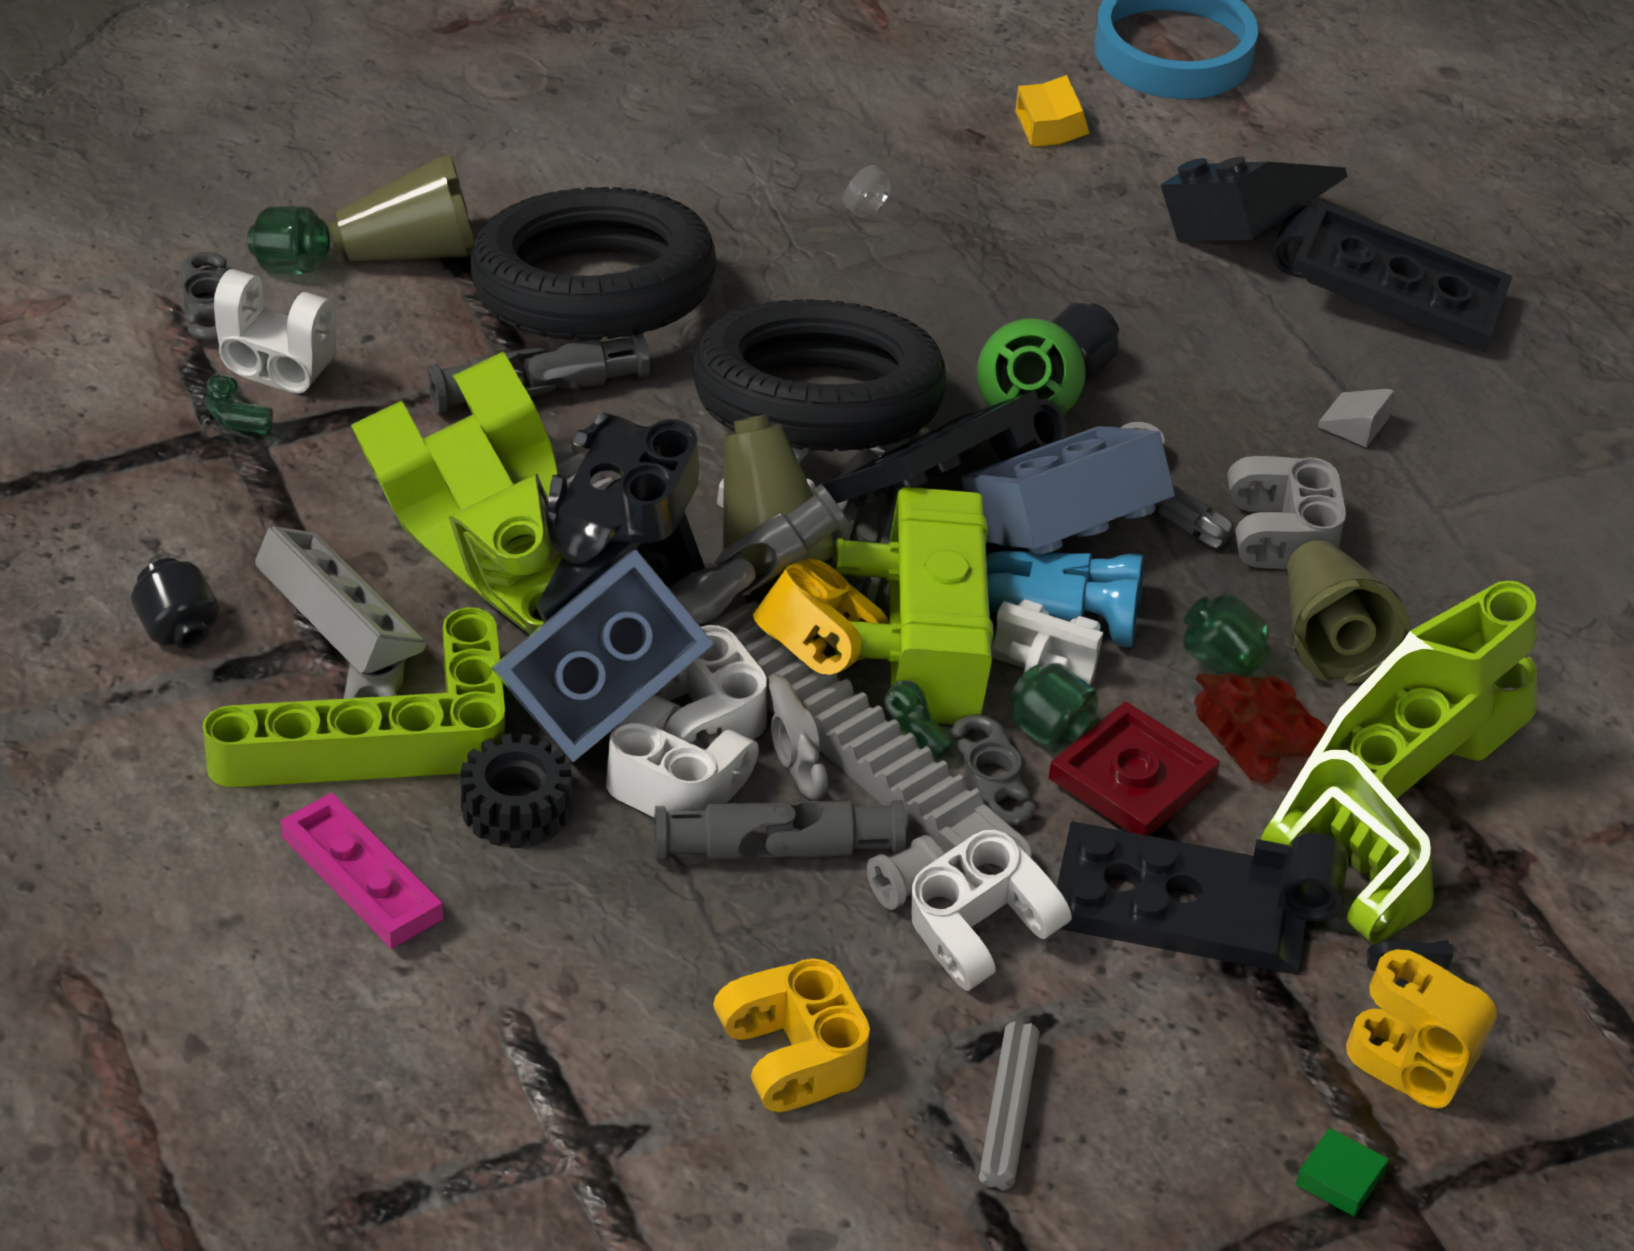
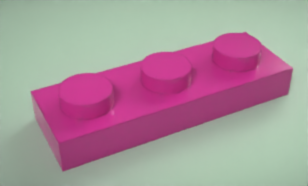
M332 792L280 820L281 837L390 949L395 948L443 920V903Z

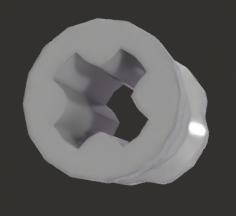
M923 835L914 839L911 848L891 857L880 854L869 859L867 863V876L871 889L878 901L890 910L904 905L906 897L912 894V884L915 876L923 868L944 855V852L933 838Z

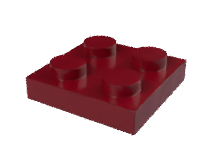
M1124 701L1051 761L1048 779L1127 831L1150 836L1217 778L1220 761L1135 706Z

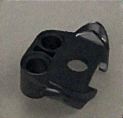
M600 413L594 423L588 428L578 430L575 434L573 444L589 449L569 488L566 478L561 475H553L550 484L546 515L549 538L561 557L571 564H581L592 559L610 541L652 543L669 537L677 528L700 480L697 435L688 423L681 420L667 419L646 427L619 416ZM602 471H614L622 476L620 485L611 490H599L590 484V480L595 474Z

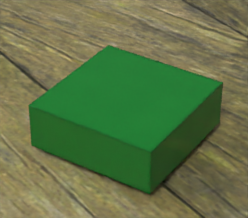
M1329 1128L1298 1171L1295 1185L1355 1217L1384 1175L1389 1158Z

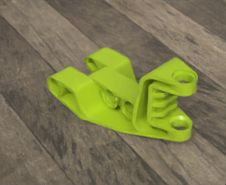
M502 351L452 376L454 382L458 384L472 415L422 438L401 400L351 424V428L403 531L410 535L469 589L528 634H532L544 624L543 620H537L532 617L533 612L537 609L536 606L562 559L549 538L546 521L552 476L555 474L559 475L554 449L539 414L509 359Z
M1497 582L1409 631L1402 643L1339 709L1261 837V840L1289 845L1294 838L1300 835L1320 833L1340 841L1345 846L1348 857H1351L1352 867L1359 873L1370 872L1371 883L1353 902L1347 916L1348 923L1370 943H1380L1416 921L1432 908L1434 901L1429 837L1396 799L1450 754L1476 761L1483 760L1528 723L1536 714L1538 705L1537 669L1535 662L1529 656L1527 658L1525 656L1531 652L1536 644L1537 602L1531 589L1520 582ZM1512 687V688H1518V689L1506 690V689H1503V688Z

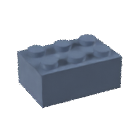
M1097 426L961 476L964 492L979 493L983 496L984 516L988 523L986 542L999 544L1001 550H1012L1021 547L1028 548L1029 552L1036 555L1061 548L1063 546L1061 539L1076 534L1078 537H1085L1102 533L1109 529L1108 521L1118 517L1134 519L1149 515L1155 511V503L1175 496L1160 431Z
M633 550L494 664L491 669L555 746L562 750L565 758L568 761L574 762L714 645V643L638 551Z

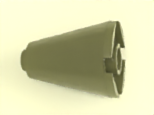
M451 153L441 155L336 210L337 221L328 224L336 254L346 252L350 262L471 257L475 244L474 233L470 228L467 207Z
M768 415L734 421L736 432L725 435L722 551L777 513L781 512L786 515L814 496L782 424L770 425ZM829 534L808 549L809 556L805 559L816 558L824 561L836 555L835 542L832 535ZM750 544L739 551L753 565L755 576L765 574L772 563L773 556L770 546L767 544Z
M1310 541L1301 545L1292 553L1287 565L1294 647L1302 665L1317 679L1328 682L1326 677L1344 679L1346 684L1360 683L1367 680L1400 645L1406 629L1409 632L1410 620L1404 603L1394 590L1329 541Z

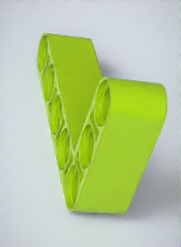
M466 607L451 612L444 619L443 657L446 693L229 705L211 711L204 719L202 726L206 770L209 778L224 787H250L461 774L462 763H467V754L473 748L481 752V742L490 738L496 746L501 745V735H505L503 683L491 669L500 660L497 624L494 617L480 608Z

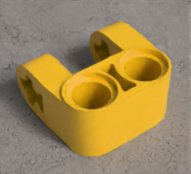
M807 558L789 565L753 613L754 620L758 626L768 635L781 642L811 669L820 674L828 675L850 667L857 660L865 659L859 657L862 641L858 630L850 621L860 622L866 620L869 623L889 624L887 616L880 608L851 586L837 570L816 558ZM816 634L821 636L816 640L813 639V637L816 636ZM836 634L840 638L836 648L842 655L836 654L827 658L823 653L827 645L825 641L835 648Z
M1396 949L1389 951L1380 958L1369 985L1370 995L1381 1009H1369L1356 1017L1346 1042L1347 1054L1351 1061L1361 1070L1407 1094L1417 1103L1429 1108L1445 1107L1453 1099L1480 1058L1497 1019L1495 1004L1481 989L1464 982L1425 957L1409 950ZM1400 978L1409 982L1404 988L1395 984ZM1376 1036L1385 1040L1380 1047L1371 1043Z
M814 958L801 960L795 964L767 969L738 978L724 986L715 996L714 1010L725 1032L732 1039H751L784 1029L791 1043L790 1046L768 1053L752 1069L750 1076L752 1084L764 1107L769 1111L779 1113L810 1105L836 1094L849 1092L857 1088L864 1080L870 1033L869 1024L843 975L835 965L825 960Z

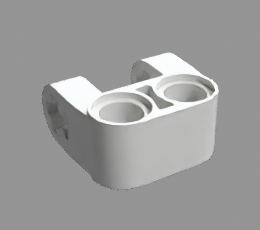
M229 269L224 273L216 288L214 313L219 354L225 366L241 377L296 394L305 392L336 354V314L334 302L309 292H302L293 302L289 315L264 308L263 285L258 276L237 269Z
M716 625L702 626V630L712 640L714 645L655 693V695L668 701L688 693L694 701L677 710L668 720L664 731L704 750L725 730H733L753 740L762 735L767 728V678L765 673L731 631Z
M654 694L611 732L606 788L610 795L617 800L654 817L655 806H665L667 811L705 810L707 804L727 803L745 784L757 761L758 743L733 730H725L704 750L664 731L665 725L670 717L681 708L679 705Z
M983 830L972 835L923 868L915 876L912 884L911 914L914 928L951 978L966 991H970L996 972L995 963L990 952L971 927L1007 903L1026 926L1041 939H1046L1068 924L1072 917L1063 895L1043 870L1010 836L997 830ZM983 864H995L1004 869V871L996 875H987L981 873L976 868ZM935 897H943L951 900L954 904L946 909H936L930 907L926 902Z

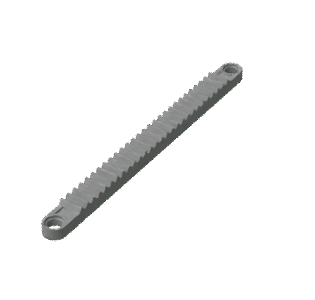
M547 433L556 455L558 473L566 478L569 488L585 456L582 453L574 456L572 446L568 441L560 444ZM600 472L595 474L590 480V484L599 490H605L613 482V479L610 477L602 479ZM709 562L705 565V568H714V565ZM735 595L722 614L707 624L721 626L731 631L764 671L766 678L772 674H778L789 681L803 707L809 710L815 721L819 736L820 752L882 806H890L893 800H903L905 826L918 837L923 835L930 836L945 854L976 833L983 830H997L1010 836L1031 858L1030 845L1024 837L983 803L981 792L977 788L968 791L962 775L958 774L953 778L950 775L948 764L944 760L935 763L929 747L926 746L920 750L915 736L911 732L904 736L896 719L887 722L883 708L878 705L872 709L864 692L855 695L850 680L845 679L840 682L837 673L828 675L816 672L781 642L772 638L760 628L753 617V613L759 606L757 601L754 600L747 603L745 596L738 598ZM987 864L976 868L981 873L987 875H996L1004 871V869L992 868Z

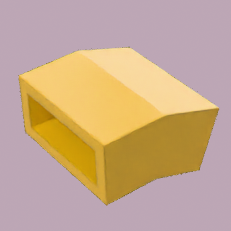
M1067 75L1043 84L1018 86L1015 111L1031 147L1059 145L1090 134L1084 111Z

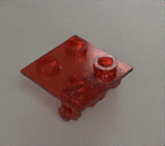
M1231 673L1226 675L1197 674L1195 677L1204 688L1194 700V704L1197 707L1195 711L1196 716L1214 735L1218 743L1224 745L1228 755L1235 757L1234 761L1252 781L1258 780L1261 784H1266L1275 779L1279 773L1277 763L1281 757L1310 758L1328 729L1323 722L1311 716L1296 699L1297 694L1294 688L1278 677H1245Z

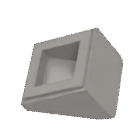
M1392 389L1342 392L1319 420L1318 428L1367 448L1389 419L1395 391Z

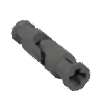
M633 333L629 337L602 342L595 339L570 341L554 352H548V349L532 348L505 353L510 363L524 359L522 375L524 382L530 387L525 388L530 397L548 394L556 389V387L581 389L604 385L607 378L636 374L638 378H644L650 374L649 351L643 334L635 335ZM494 355L473 358L472 364L441 369L438 364L429 365L427 367L428 389L435 412L443 413L447 411L448 406L467 403L452 376Z
M820 484L814 488V496L786 515L781 512L777 513L723 550L714 561L717 566L691 572L668 587V589L700 627L706 626L722 614L735 595L740 598L751 595L780 576L789 565L808 557V549L837 529L841 532L846 531L850 528V525L832 496ZM764 543L770 546L773 558L767 572L757 579L753 565L739 551L750 544Z
M847 800L804 801L799 803L707 804L705 810L667 811L665 806L654 807L656 860H665L668 854L706 853L710 860L783 856H851L854 850L891 849L893 854H897L905 850L906 828L903 800H893L890 806L853 807L851 802ZM761 826H766V835H758L752 832ZM793 828H797L801 831H793Z

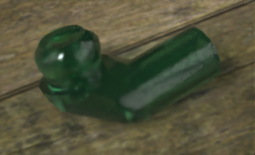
M212 375L208 379V391L203 393V403L218 424L230 429L261 434L270 433L273 422V409L271 407L242 403L235 396L237 381L233 377Z
M908 680L895 682L887 691L884 701L891 720L896 719L899 722L900 729L905 735L911 732L915 736L917 746L920 749L926 746L929 747L934 762L937 761L953 745L954 739L933 720L926 693L922 687Z

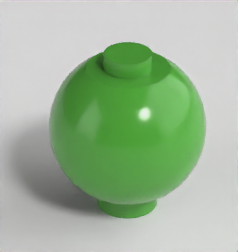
M1019 319L1002 326L986 341L977 363V383L981 396L988 406L1034 390L1038 400L1046 399L1053 402L1064 416L1073 408L1082 393L1085 383V362L1077 342L1062 327L1043 319Z

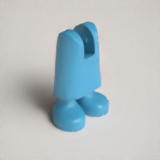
M1000 551L988 554L986 557L989 612L998 614V610L1004 601L1018 605L1024 599L1044 605L1045 610L1050 616L1069 622L1079 616L1085 617L1086 611L1102 615L1106 619L1114 644L1119 647L1133 648L1137 610L1140 609L1144 555L1125 554L1111 559H1092V553L1048 552L1036 555L1029 551Z

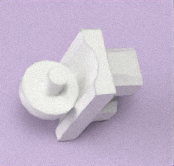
M1024 599L1018 605L1004 601L997 614V630L991 648V657L1025 668L1024 681L1038 684L1044 674L1089 689L1095 677L1103 632H1100L1101 626L1098 621L1079 616L1069 622L1050 616L1045 610L1044 605Z

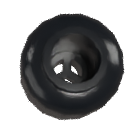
M1072 303L1052 321V323L1066 330L1081 349L1086 370L1085 382L1096 375L1118 353V324L1105 308L1096 303L1089 305L1086 303Z
M175 558L161 559L144 568L137 577V583L131 594V602L149 638L162 646L177 644L180 648L192 647L203 641L209 634V627L216 620L219 607L217 599L201 570L191 562L178 561Z

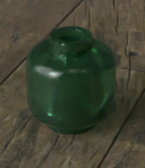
M308 206L266 207L258 214L254 225L248 231L247 244L250 253L255 256L259 266L267 273L306 274L313 272L319 266L321 260L327 257L330 248V233L326 222L320 219L318 214Z
M1233 594L1220 595L1213 600L1208 596L1202 597L1188 610L1183 622L1188 627L1183 637V648L1211 675L1219 680H1228L1234 677L1239 680L1247 678L1261 666L1270 652V645L1267 643L1269 638L1268 624L1246 603Z
M1052 663L1041 667L1039 664L1034 665L1022 675L1010 695V702L1014 704L1012 709L1013 722L1052 752L1066 749L1100 722V719L1095 716L1099 706L1097 691L1060 663Z

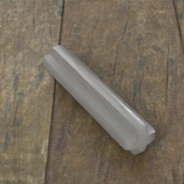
M1013 1021L1005 1027L979 1174L981 1183L987 1188L997 1187L1001 1190H1008L1015 1184L1040 1034L1037 1027L1032 1023L1023 1025L1018 1021Z

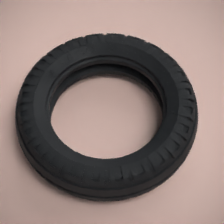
M585 187L583 190L581 188L558 190L556 193L548 192L514 203L494 215L483 226L476 238L471 255V275L474 287L481 302L496 318L527 333L565 340H574V338H577V340H602V337H607V339L629 337L633 333L635 335L643 334L644 332L659 329V327H665L670 323L676 322L693 311L705 298L712 284L716 267V253L711 234L704 221L692 209L677 200L662 196L661 194L650 193L644 190L637 191L631 188L623 189L621 187H613L612 189H609V187ZM585 249L627 250L656 259L651 263L629 271L592 276L557 274L531 266L550 256Z
M794 299L792 301L779 300L778 302L772 301L744 307L716 321L705 332L697 348L694 360V382L702 405L714 419L730 430L736 432L734 421L768 415L770 425L782 424L792 448L798 450L808 448V451L824 450L826 452H834L835 449L838 451L864 450V448L871 449L889 445L906 439L923 429L934 418L942 403L946 389V368L940 348L934 339L924 329L904 317L897 316L886 310L875 309L871 306H860L857 303ZM790 363H820L853 367L872 373L880 378L853 384H816L782 379L760 370Z

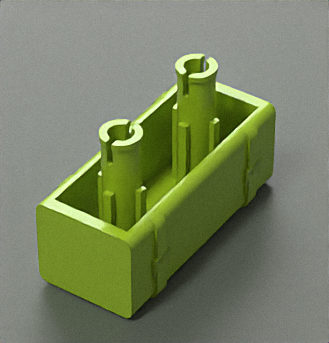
M903 487L897 494L890 542L888 544L849 541L837 538L834 559L835 570L841 575L885 578L889 583V624L850 622L858 630L862 641L860 658L886 659L890 661L891 715L896 720L954 725L957 720L964 716L981 715L992 663L993 623L989 618L986 560L988 523L984 516L983 496L979 493ZM835 634V650H834V652H835V655H836V654L842 655V654L838 651V649L836 648L837 643H838L839 640H840V638H839L836 634Z

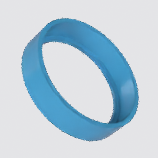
M1103 0L1098 10L1094 52L1098 62L1109 75L1132 89L1171 99L1206 98L1227 92L1237 87L1247 78L1253 66L1258 37V23L1253 12L1241 0ZM1144 11H1182L1206 17L1223 25L1234 33L1241 42L1233 50L1219 57L1201 61H1175L1155 57L1132 47L1117 34L1112 24L1123 17Z

